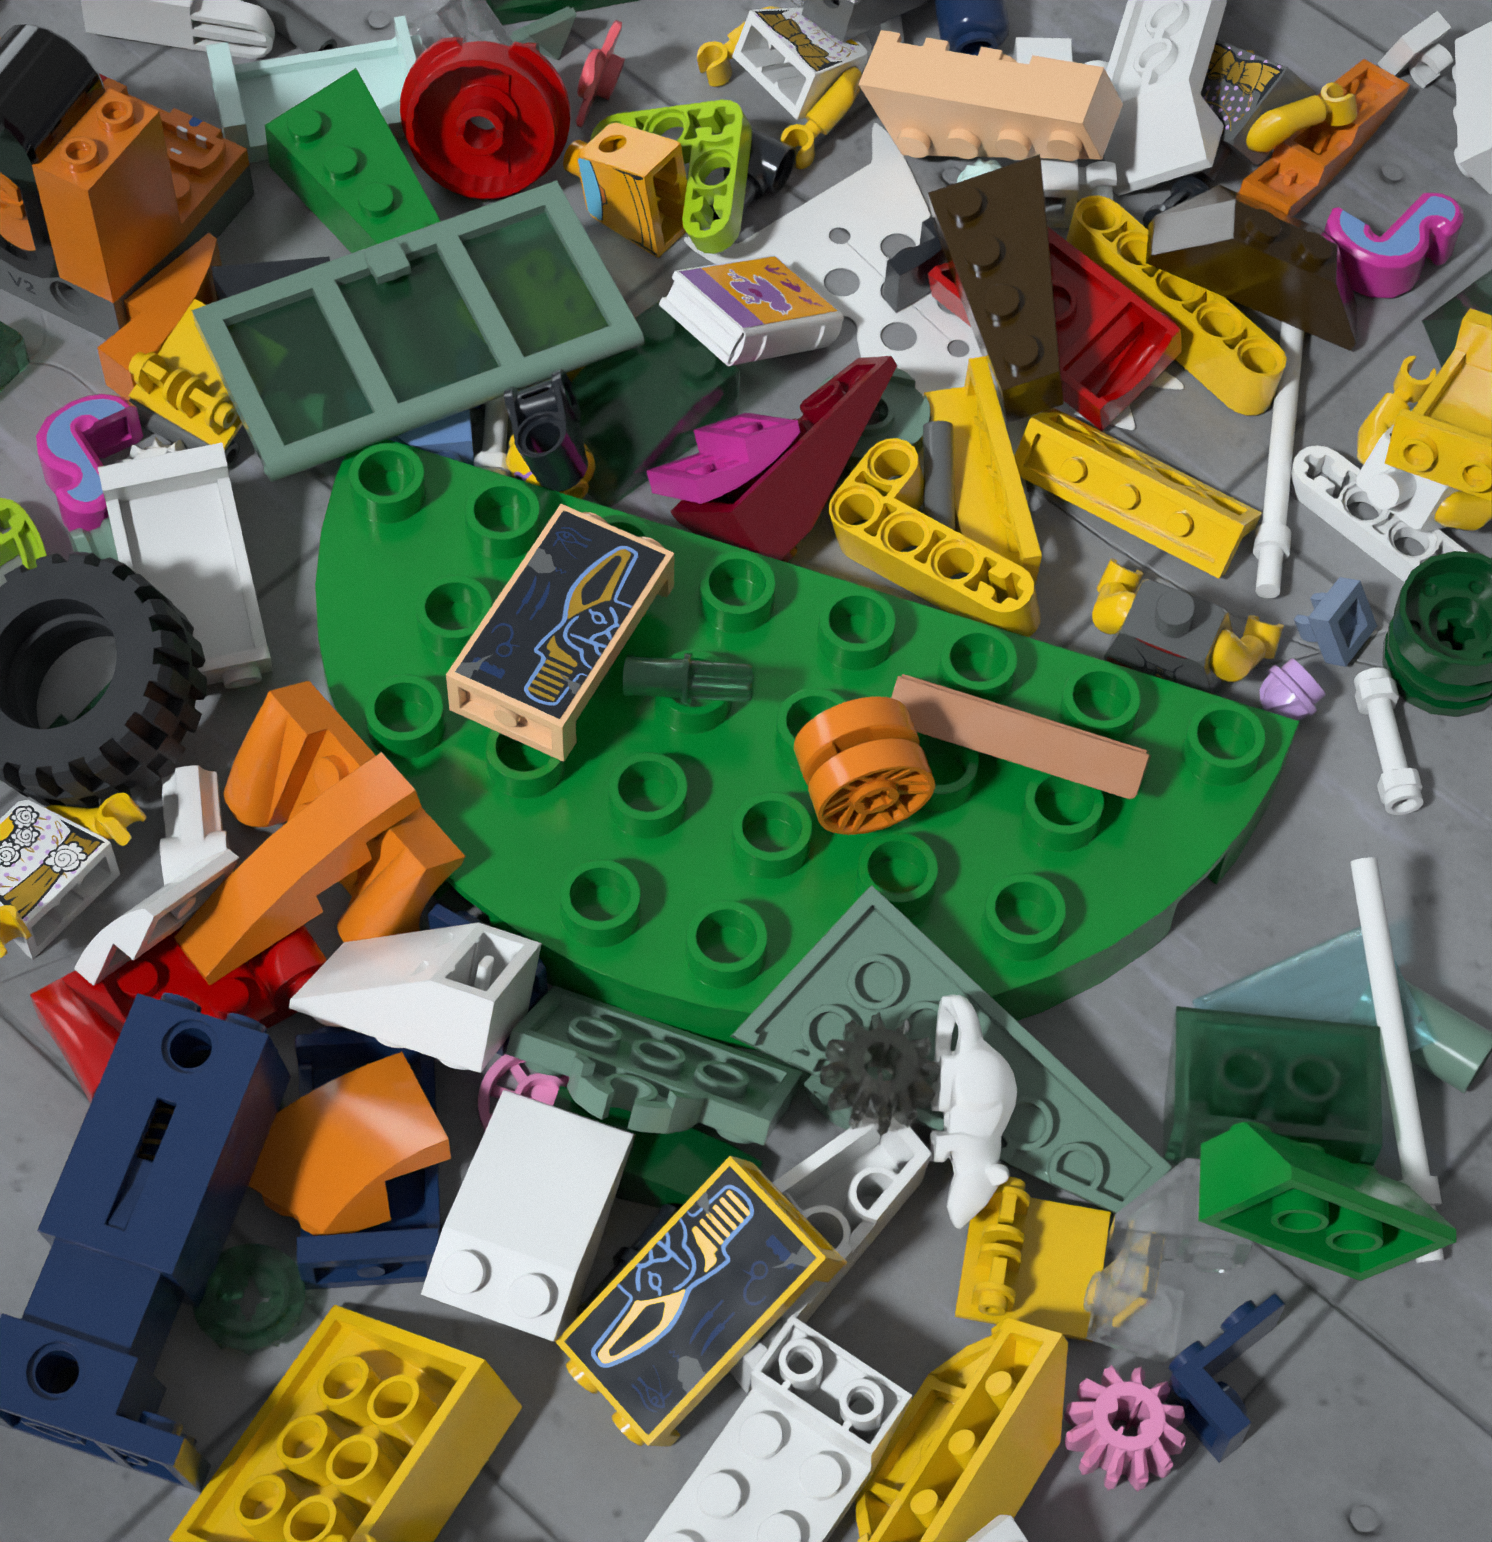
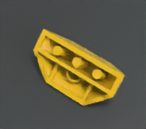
M1005 1318L991 1328V1336L966 1346L927 1375L906 1409L871 1478L855 1500L856 1522L860 1537L857 1539V1542H966L998 1515H1011L1013 1519L1015 1518L1061 1442L1068 1341L1062 1333Z

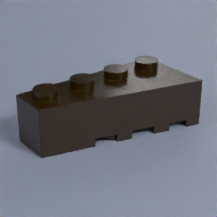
M1040 154L928 192L935 232L982 357L986 356L997 397L1007 424L1063 405L1055 299Z

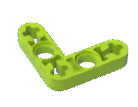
M715 100L618 113L607 116L596 125L591 134V140L607 125L616 122L660 136L671 128H684L682 135L676 140L681 143L684 164L690 163L682 217L683 228L695 247L703 253L715 254L732 246L741 230L752 141V126L738 103L732 100ZM720 167L731 168L729 175L721 183L713 186L705 185L707 176L715 169ZM710 205H713L714 210L716 211L720 219H716L713 221L714 212Z

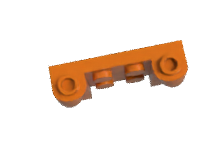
M310 681L271 690L268 692L235 757L224 789V799L233 816L245 825L260 828L288 822L323 792L376 755ZM422 807L366 842L372 860L338 881L352 896L346 911L337 922V930L343 942L420 931V917L428 900L437 888L462 865L465 855Z

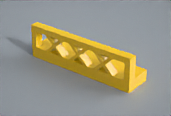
M986 356L969 358L964 387L924 392L923 396L924 398L926 395L930 404V422L947 421L953 424L955 531L1022 566L1030 573L1036 587L1042 554Z
M1056 408L1043 411L1030 418L1014 454L1021 478L1218 579L1226 574L1242 538L1256 528L1262 512Z

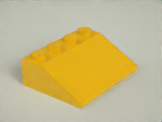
M334 1304L168 1540L170 1542H324L330 1535H344L347 1542H353L354 1534L360 1533L371 1535L377 1542H434L522 1409V1405L485 1359Z

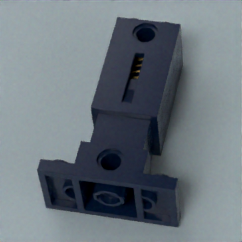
M137 993L37 1231L51 1245V1249L23 1316L19 1319L2 1313L0 1317V1425L201 1493L211 1464L195 1449L197 1440L182 1433L183 1425L157 1415L167 1388L153 1373L181 1303L196 1308L200 1307L291 1075L269 1034H266L267 1028L260 1022L235 1013L227 1014L225 1020L202 1014V1008L197 1003L172 993H163L160 1000Z

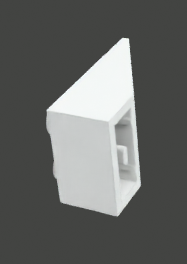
M482 923L344 942L290 999L289 1009L310 1015L323 1025L332 1027L343 1026L375 1037L380 1043L389 1047L408 1048L439 1059L448 1067L460 1070L470 1069L481 1073L510 1036L512 1029L528 1012L541 943Z

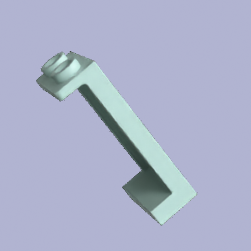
M399 16L394 17L395 37L391 40L233 65L228 42L206 45L212 85L224 138L247 148L249 163L269 160L264 125L357 68L394 137H406L400 118V97L411 66L424 52L420 34L410 36L406 17Z

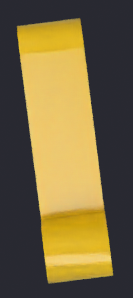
M898 438L885 439L870 448L829 502V515L842 552L855 562L948 613L1026 637L1032 636L1040 624L1041 613L1034 581L1030 573L1022 566L918 511L924 502V476L915 447L908 441ZM896 475H903L898 479L888 480L889 478L894 477ZM869 519L863 524L852 525L857 521ZM909 546H918L912 551L900 552ZM958 573H969L961 579H949Z

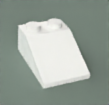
M503 1090L445 1221L421 1295L550 1341H556L575 1320L577 1307L580 1305L636 1134L508 1090Z

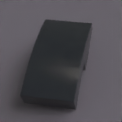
M932 215L922 222L920 244L916 247L904 248L894 255L893 258L887 260L883 298L895 313L912 305L931 292L928 273L936 265L947 263L934 229Z

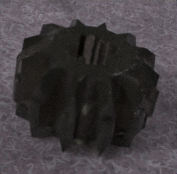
M880 1012L871 1017L868 1031L851 1019L844 1026V1040L832 1039L828 1042L825 1057L830 1063L822 1067L820 1083L823 1086L834 1089L828 1099L831 1111L842 1110L848 1107L852 1108L848 1122L852 1130L859 1128L863 1124L864 1118L868 1117L874 1119V1127L877 1133L882 1136L888 1133L892 1117L901 1125L909 1128L916 1122L918 1116L916 1108L927 1109L931 1107L936 1092L930 1084L938 1080L940 1065L938 1062L925 1059L932 1047L929 1037L917 1038L911 1041L907 1038L911 1028L908 1018L901 1020L897 1024L895 1031L886 1029L885 1020ZM877 1067V1079L872 1078L867 1073L869 1068ZM882 1069L892 1074L890 1081H883Z

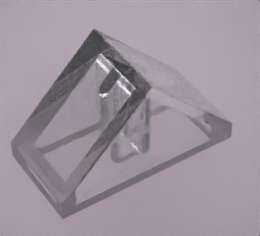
M429 0L406 19L410 36L420 34L424 51L442 38L465 37L467 42L488 41L507 46L514 43L485 0Z

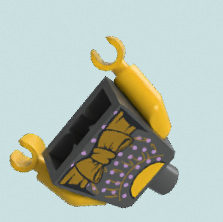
M1216 39L1200 95L1224 127L1213 166L1196 174L1214 182L1229 155L1252 165H1257L1264 161L1273 148L1297 131L1322 123L1323 121L1332 126L1347 125L1357 117L1356 97L1353 94L1344 96L1343 87L1331 82L1322 88L1320 98L1314 95L1315 91L1288 67L1255 55L1253 50L1245 51Z

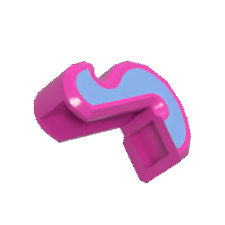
M1423 193L1381 237L1374 234L1369 225L1339 207L1332 209L1324 233L1338 244L1352 290L1368 297L1394 298L1413 288L1420 278L1426 257L1430 258L1433 264L1438 266L1446 263L1453 253L1464 220V214L1459 203L1451 196L1442 193Z
M95 394L70 401L46 417L36 435L38 457L45 482L56 495L63 524L69 531L77 528L87 531L100 527L103 519L109 517L97 468L104 465L99 458H107L139 443L143 438L137 407L124 397Z

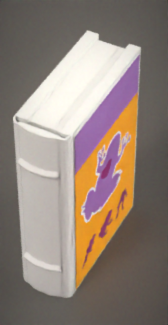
M775 255L675 270L672 276L674 283L667 297H662L659 303L667 313L727 366L829 347L837 339L843 323V314Z

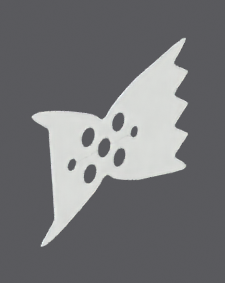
M874 123L872 127V161L869 165L742 242L733 243L732 246L722 252L708 254L699 251L690 237H684V241L693 251L714 264L775 255L839 310L843 317H849L856 323L857 342L861 358L892 356L898 365L896 368L905 371L916 381L915 388L922 396H924V392L964 387L969 358L982 357L972 328L956 315L948 314L941 310L937 300L932 297L931 292L897 313L881 296L880 289L882 284L885 283L887 260H889L881 251L880 245L882 240L892 234H903L910 237L918 246L920 244L922 222L931 215L905 158L889 133L878 123ZM835 228H844L849 231L851 237L847 243L837 244L830 240L829 233ZM835 269H847L857 275L860 285L858 290L851 295H833L824 286L825 276ZM892 323L907 324L916 332V343L907 350H892L881 341L880 334L882 329ZM954 340L964 341L969 346V353L963 357H955L948 352V344ZM1166 371L1150 385L1163 389H1184L1183 384ZM1065 402L1063 405L1055 407L1074 418L1083 417ZM1130 406L1109 425L1130 431L1134 430L1136 426ZM1003 414L1013 454H1015L1030 418L1034 415L1007 424ZM922 448L918 453L924 476V450ZM1020 477L1025 497L1028 501L1029 496L1025 479Z

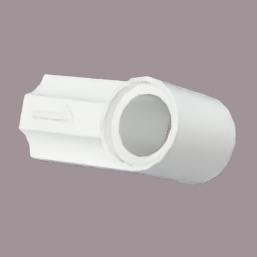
M199 765L177 767L172 774L162 778L163 817L166 838L160 839V855L164 886L201 860L215 853L230 849L227 831H223L217 772L202 769Z

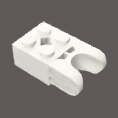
M81 0L85 32L205 52H207L206 45L228 42L231 56L247 59L265 57L272 50L275 39L274 24L267 11L258 5L242 0Z

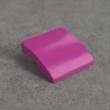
M743 413L694 429L699 453L646 470L652 493L699 504L718 498L740 487L772 464L800 433L798 421Z

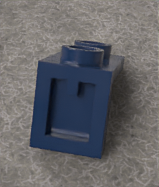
M1276 1293L1259 1306L1252 1300H1248L1240 1305L1221 1324L1220 1328L1224 1332L1207 1347L1200 1340L1195 1341L1177 1355L1168 1367L1172 1375L1168 1383L1170 1392L1165 1402L1169 1405L1183 1406L1185 1413L1184 1424L1219 1463L1241 1446L1252 1422L1246 1417V1407L1236 1391L1223 1381L1216 1383L1212 1377L1275 1328L1286 1305Z

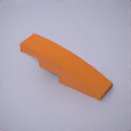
M1363 59L1334 82L1343 87L1344 96L1347 94L1355 95L1357 106L1356 119L1344 126H1332L1323 121L1322 123L1297 131L1274 148L1270 159L1243 179L1239 193L1293 217L1348 164L1407 94L1410 84Z
M379 753L323 792L261 844L217 887L174 938L178 946L207 983L211 985L323 913L317 895L372 860L366 842L422 807L416 790L383 753Z

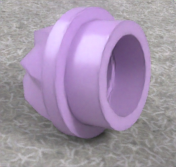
M1293 658L1281 668L1274 665L1269 669V674L1259 689L1263 710L1297 721L1308 715L1312 716L1317 712L1314 705L1326 695L1315 679Z

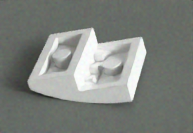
M228 849L198 862L102 929L84 950L74 969L94 986L129 960H135L190 920L217 887L231 875L239 857Z

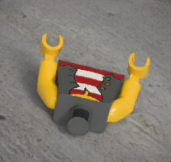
M1110 559L1096 588L1099 594L1092 611V621L1095 627L1105 634H1114L1103 660L1216 695L1223 680L1228 682L1242 680L1263 658H1275L1284 628L1283 624L1272 625L1259 621L1258 616L1249 615L1243 636L1239 639L1233 633L1229 613L1224 608L1192 596L1183 590L1174 589L1151 579H1143L1139 585L1144 575L1142 571L1138 569L1136 572L1120 566L1117 563L1118 560Z

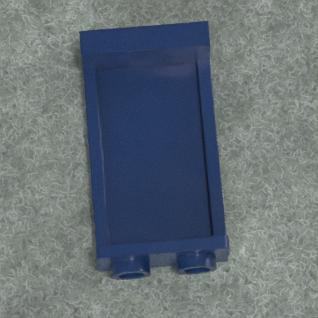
M327 1026L316 1029L311 1034L295 1036V1051L299 1070V1098L362 1066L403 1052L437 1116L434 1057L408 1048L389 1047L380 1043L375 1037L357 1031H349L343 1027ZM439 1163L385 1181L390 1221L355 1233L321 1236L311 1235L302 1229L300 1225V1237H297V1266L303 1289L313 1290L425 1282L441 1235Z

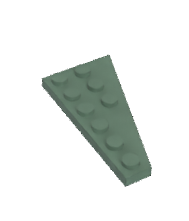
M872 885L867 888L730 1036L879 1106L889 1101L901 1116L931 1130L944 1131V1113L931 1110L936 1024L942 996L960 995L967 998L974 1007L980 1022L983 1040L1005 1058L1015 1076L1017 1085L1016 1104L1001 1136L999 1161L1125 1218L1132 1213L1172 1168L1168 1162ZM956 1022L952 1032L951 1051L956 1049L958 1040V1025Z

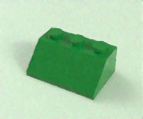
M1257 1122L1234 1124L1230 1127V1130L1201 1143L1198 1221L1359 1281L1456 1243L1455 1227L1408 1185L1378 1174V1170L1370 1165L1352 1164L1326 1154L1325 1149L1321 1146L1295 1142L1272 1133L1270 1127Z

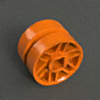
M865 697L838 704L810 720L800 730L794 741V752L803 778L808 785V792L821 826L830 832L855 835L887 828L903 821L921 809L934 792L935 780L925 753L919 746V737L907 707L896 699Z

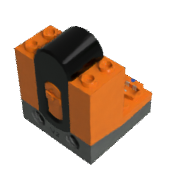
M34 24L13 25L0 38V289L107 340L129 322L124 303L126 298L206 234L210 233L218 238L254 196L247 148L223 138L222 129L176 108H173L169 113L128 94L126 85L98 73V70L81 50L56 32Z

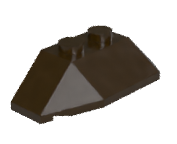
M1218 185L1154 216L1149 223L1146 252L1147 264L1350 351L1356 344L1357 303L1338 244L1320 228L1222 185Z

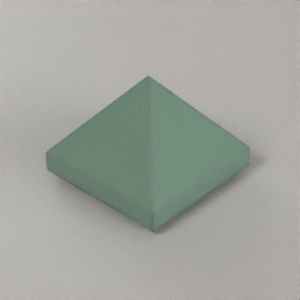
M568 6L513 31L510 36L512 43H538L542 55L559 60L577 16L574 7L570 8Z

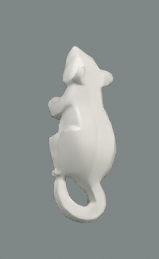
M960 995L942 996L938 1009L931 1110L944 1113V1131L932 1130L928 1150L932 1153L929 1161L942 1163L948 1157L951 1160L954 1176L949 1188L947 1209L954 1227L961 1229L985 1208L997 1187L1009 1179V1169L999 1164V1157L1001 1153V1136L1015 1108L1017 1085L1014 1073L1005 1058L983 1040L977 1013L969 1000ZM956 1022L958 1025V1040L956 1049L951 1051L952 1032Z

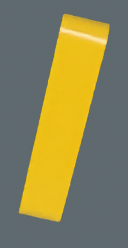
M1088 196L1077 202L1066 241L1154 309L1165 313L1181 329L1182 352L1175 360L1227 407L1243 415H1259L1266 412L1271 406L1287 359L1282 348L1225 297L1147 264L1148 229L1118 203L1103 196Z

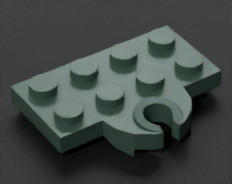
M555 985L512 1029L506 1052L507 1055L524 1060L530 1069L538 1073L569 1076L567 1089L573 1100L590 1114L601 1120L608 1117L610 1107H616L631 1111L627 1128L630 1130L668 1134L686 1131L699 1122L716 1128L719 1135L732 1142L742 1144L755 1142L763 1146L796 1097L803 1073Z

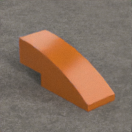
M210 233L206 234L126 298L124 303L129 322L97 347L106 385L128 401L130 400L128 395L136 385L134 375L129 372V363L133 356L138 352L145 354L149 352L158 353L194 299L205 305L217 301L212 266H222L216 237Z

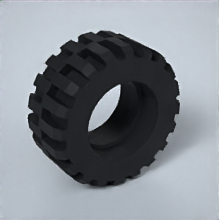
M74 552L69 554L67 561L60 554L56 553L36 559L37 567L31 570L22 564L4 575L7 582L0 587V780L25 797H31L44 806L67 805L71 807L97 808L99 807L100 798L105 801L117 793H126L132 797L130 789L136 785H140L145 790L161 779L162 776L158 770L168 760L175 764L184 753L186 748L180 743L187 731L191 733L196 732L202 713L195 709L196 700H204L206 697L207 677L197 668L203 667L206 660L201 643L193 637L194 627L185 614L175 607L166 596L141 574H136L126 564L111 557L101 560L94 553ZM113 636L117 650L116 666L110 685L103 697L89 712L76 721L57 728L40 729L37 718V699L43 679L50 667L63 653L80 642L96 637Z

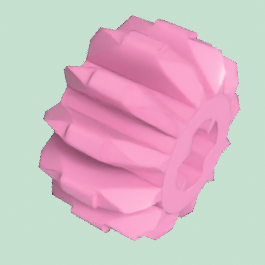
M1112 1365L1104 1369L1101 1385L1086 1378L1079 1384L1077 1390L1080 1401L1068 1403L1064 1414V1420L1074 1427L1067 1432L1064 1440L1067 1450L1085 1452L1078 1467L1082 1475L1093 1473L1098 1467L1106 1470L1104 1486L1107 1490L1116 1488L1121 1475L1127 1476L1130 1484L1137 1492L1146 1487L1149 1480V1472L1160 1478H1165L1173 1467L1170 1455L1180 1454L1186 1442L1184 1434L1175 1429L1184 1420L1183 1406L1164 1404L1170 1392L1168 1381L1158 1383L1151 1389L1144 1386L1145 1371L1142 1366L1133 1370L1129 1382H1123L1119 1372ZM1114 1420L1126 1421V1430H1129L1133 1425L1137 1428L1136 1435L1132 1437L1122 1435L1123 1426L1115 1431L1112 1428Z

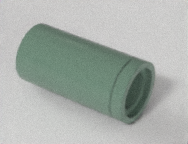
M1397 975L1411 1061L1465 1094L1492 1053V1032ZM1369 983L1356 1004L1348 1023L1380 1042L1371 985Z

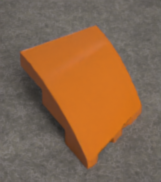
M399 1052L340 1076L279 1111L275 1116L248 1186L262 1194L267 1207L282 1216H290L300 1223L301 1228L313 1236L355 1233L390 1221L385 1181L451 1159L449 1139L403 1052Z

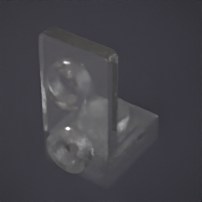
M1149 1231L1129 1249L1124 1248L1119 1253L1117 1259L1103 1271H1096L1093 1274L1084 1297V1310L1091 1313L1086 1339L1161 1364H1165L1175 1356L1185 1292L1157 1283L1165 1239L1164 1235Z

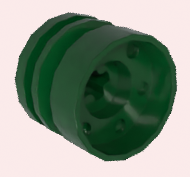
M1452 551L1432 556L1411 570L1402 586L1394 608V616L1390 621L1388 632L1383 642L1382 665L1390 671L1391 677L1396 682L1398 693L1409 704L1430 714L1459 717L1482 711L1492 703L1491 558L1480 553Z

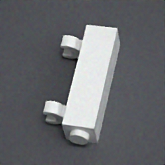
M1016 37L1013 59L1018 63L1029 64L1032 55L1072 62L1071 39ZM1095 60L1084 64L1104 67L1107 70L1109 63ZM1041 158L1047 225L1049 228H1069L1077 200L1088 196H1103L1113 200L1112 186H1116L1117 183L1115 163L1098 161L1086 167H1078L1077 159L1074 161H1063L1060 159Z

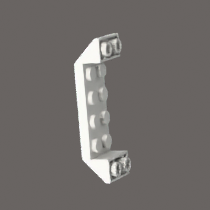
M1128 0L1106 70L1123 103L1104 153L1105 161L1116 164L1117 183L1116 186H1112V190L1117 196L1139 189H1148L1158 183L1187 174H1196L1213 166L1224 125L1200 94L1227 0Z
M791 1315L751 1371L752 1390L644 1542H827L871 1478L912 1400V1394Z

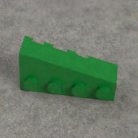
M357 68L264 125L270 168L351 253L441 222ZM437 251L408 261L411 266V273L395 280L381 283L409 315H412L456 286Z

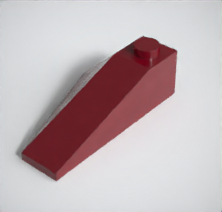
M892 356L857 358L803 400L800 405L803 415L799 419H792L798 421L800 433L790 446L757 476L740 487L703 504L681 500L670 513L677 522L696 535L783 562H789L798 551L796 545L814 527L898 366Z

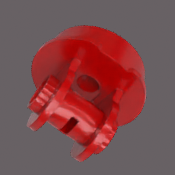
M465 37L442 38L428 47L413 63L406 76L400 97L402 128L411 152L420 167L428 176L444 188L471 198L492 199L508 196L538 180L552 168L560 157L570 130L571 109L565 85L554 66L540 53L539 44L533 42H514L507 46L488 41L467 42ZM484 117L491 121L495 127L492 129L478 128L472 123L470 118Z

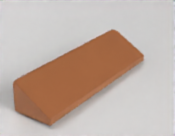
M902 674V677H897L891 698L902 702L907 707L916 732L1127 799H1133L1137 795L1152 756L1148 750L905 674Z

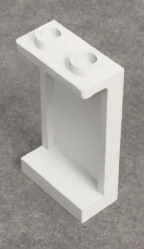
M223 443L97 467L118 560L130 567L136 574H141L166 596L175 607L185 614L194 627L193 637L201 643L206 661L203 667L197 669L207 677V685L224 682L225 688L232 689L260 682L262 680V673L272 671V663L235 505Z

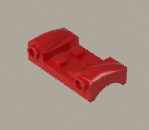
M1048 227L1063 399L1065 403L1099 430L1103 431L1181 354V329L1168 315L1154 309ZM948 264L936 265L928 273L932 297L971 327Z
M302 925L211 985L207 983L178 946L174 937L181 930L179 929L135 960H129L94 986L75 970L30 994L38 1019L64 1055L91 1104L137 993L160 1000L163 993L176 994L197 1003L202 1008V1014L225 1020L229 1013L240 1014L260 1022L267 1029L296 1014L298 1011L289 1009L290 999L327 961L326 956L306 926Z

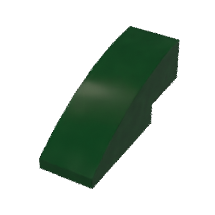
M560 1086L553 1106L636 1134L615 1198L661 1208L664 1204H669L676 1207L678 1211L729 1156L753 1162L761 1172L763 1170L762 1161L693 1128L668 1134L630 1130L627 1128L631 1111L610 1107L608 1117L601 1120L577 1104L571 1097L567 1087Z

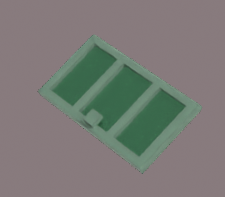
M557 180L192 310L195 326L264 467V472L271 482L504 396V389L512 386L522 390L551 379L552 372L563 369L568 373L644 344L643 333Z

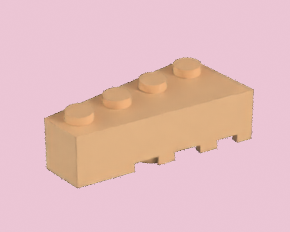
M880 31L860 79L859 86L902 155L914 158L955 156L963 159L1002 157L1023 160L1040 154V158L1060 159L1063 161H1074L1076 159L1102 160L1123 106L1104 67L1032 55L1029 64L1018 63L1015 59L1003 54V51L998 49L981 47L978 56L949 51L948 41L926 38L922 47L901 43L900 33Z

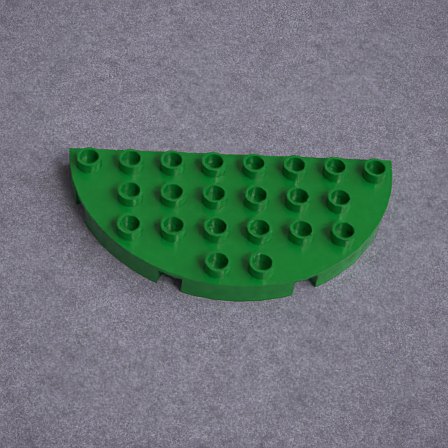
M389 439L345 455L333 484L321 529L315 590L318 642L329 702L375 755L382 752L416 790L422 808L465 855L462 865L437 888L433 896L438 900L451 887H454L465 899L490 917L491 927L541 943L539 957L546 967L548 984L731 1047L758 1050L730 1036L871 885L1016 1021L1042 1013L1102 983L1151 950L1168 935L1177 903L1206 877L1217 885L1234 865L1268 808L1287 761L1299 721ZM560 504L582 513H594L602 517L609 525L637 537L652 538L665 549L674 553V587L668 597L656 595L576 720L577 742L564 762L449 710L446 681L447 672ZM902 674L1136 746L1148 750L1152 756L1137 795L1133 799H1127L917 732L919 746L925 753L935 780V789L930 799L913 815L892 826L864 834L844 835L830 832L819 823L808 792V785L803 778L794 752V741L800 730L810 720L831 707L865 697L891 698L897 677H902Z

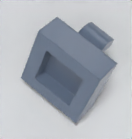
M1339 577L1327 593L1313 594L1310 598L1314 607L1312 613L1309 616L1297 615L1294 618V622L1303 640L1318 643L1325 663L1346 667L1375 630L1377 624L1361 581Z

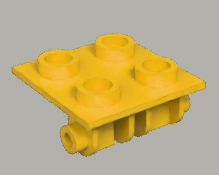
M194 299L158 353L149 352L145 354L138 352L133 356L129 363V372L134 375L136 385L128 396L209 445L223 443L225 452L243 423L195 326L192 310L205 306V304ZM238 323L226 326L260 397H262L290 356L289 352Z
M1009 1176L1007 1182L997 1187L985 1208L969 1222L954 1317L995 1325L1005 1318H1010L1062 1333L1066 1338L1093 1342L1111 1212L1031 1198L1024 1191L1025 1182L1019 1178Z

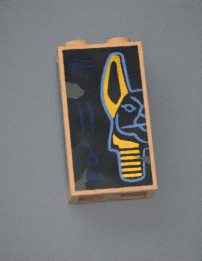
M560 504L447 672L449 710L564 762L577 742L576 720L656 595L668 597L674 587V553L665 549L652 538L637 537L611 526L602 517L594 513H582Z

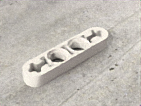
M1317 445L1306 447L1295 456L1290 479V492L1293 496L1403 582L1406 581L1411 570L1432 556L1452 551L1468 552L1439 529L1427 532L1416 531L1388 509H1379L1373 506L1366 492L1356 484L1355 480L1360 469L1338 452L1328 447ZM1322 472L1328 477L1318 476L1313 480L1307 476V473L1315 476ZM1333 493L1339 496L1338 499L1332 497ZM1354 502L1368 503L1377 510L1379 516L1373 520H1361L1354 517L1349 512L1347 506ZM1402 537L1413 538L1424 546L1426 552L1419 556L1405 555L1395 547L1393 541Z

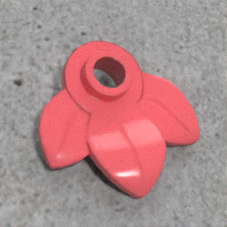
M615 20L602 48H595L588 54L577 87V95L583 99L576 119L578 127L582 128L596 95L609 100L625 62V58L613 54L622 28L621 21Z

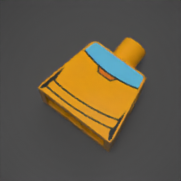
M616 122L607 125L589 143L575 140L568 146L563 157V167L567 172L580 177L586 209L594 219L657 258L664 254L686 233L683 228L682 217L687 178L680 142Z

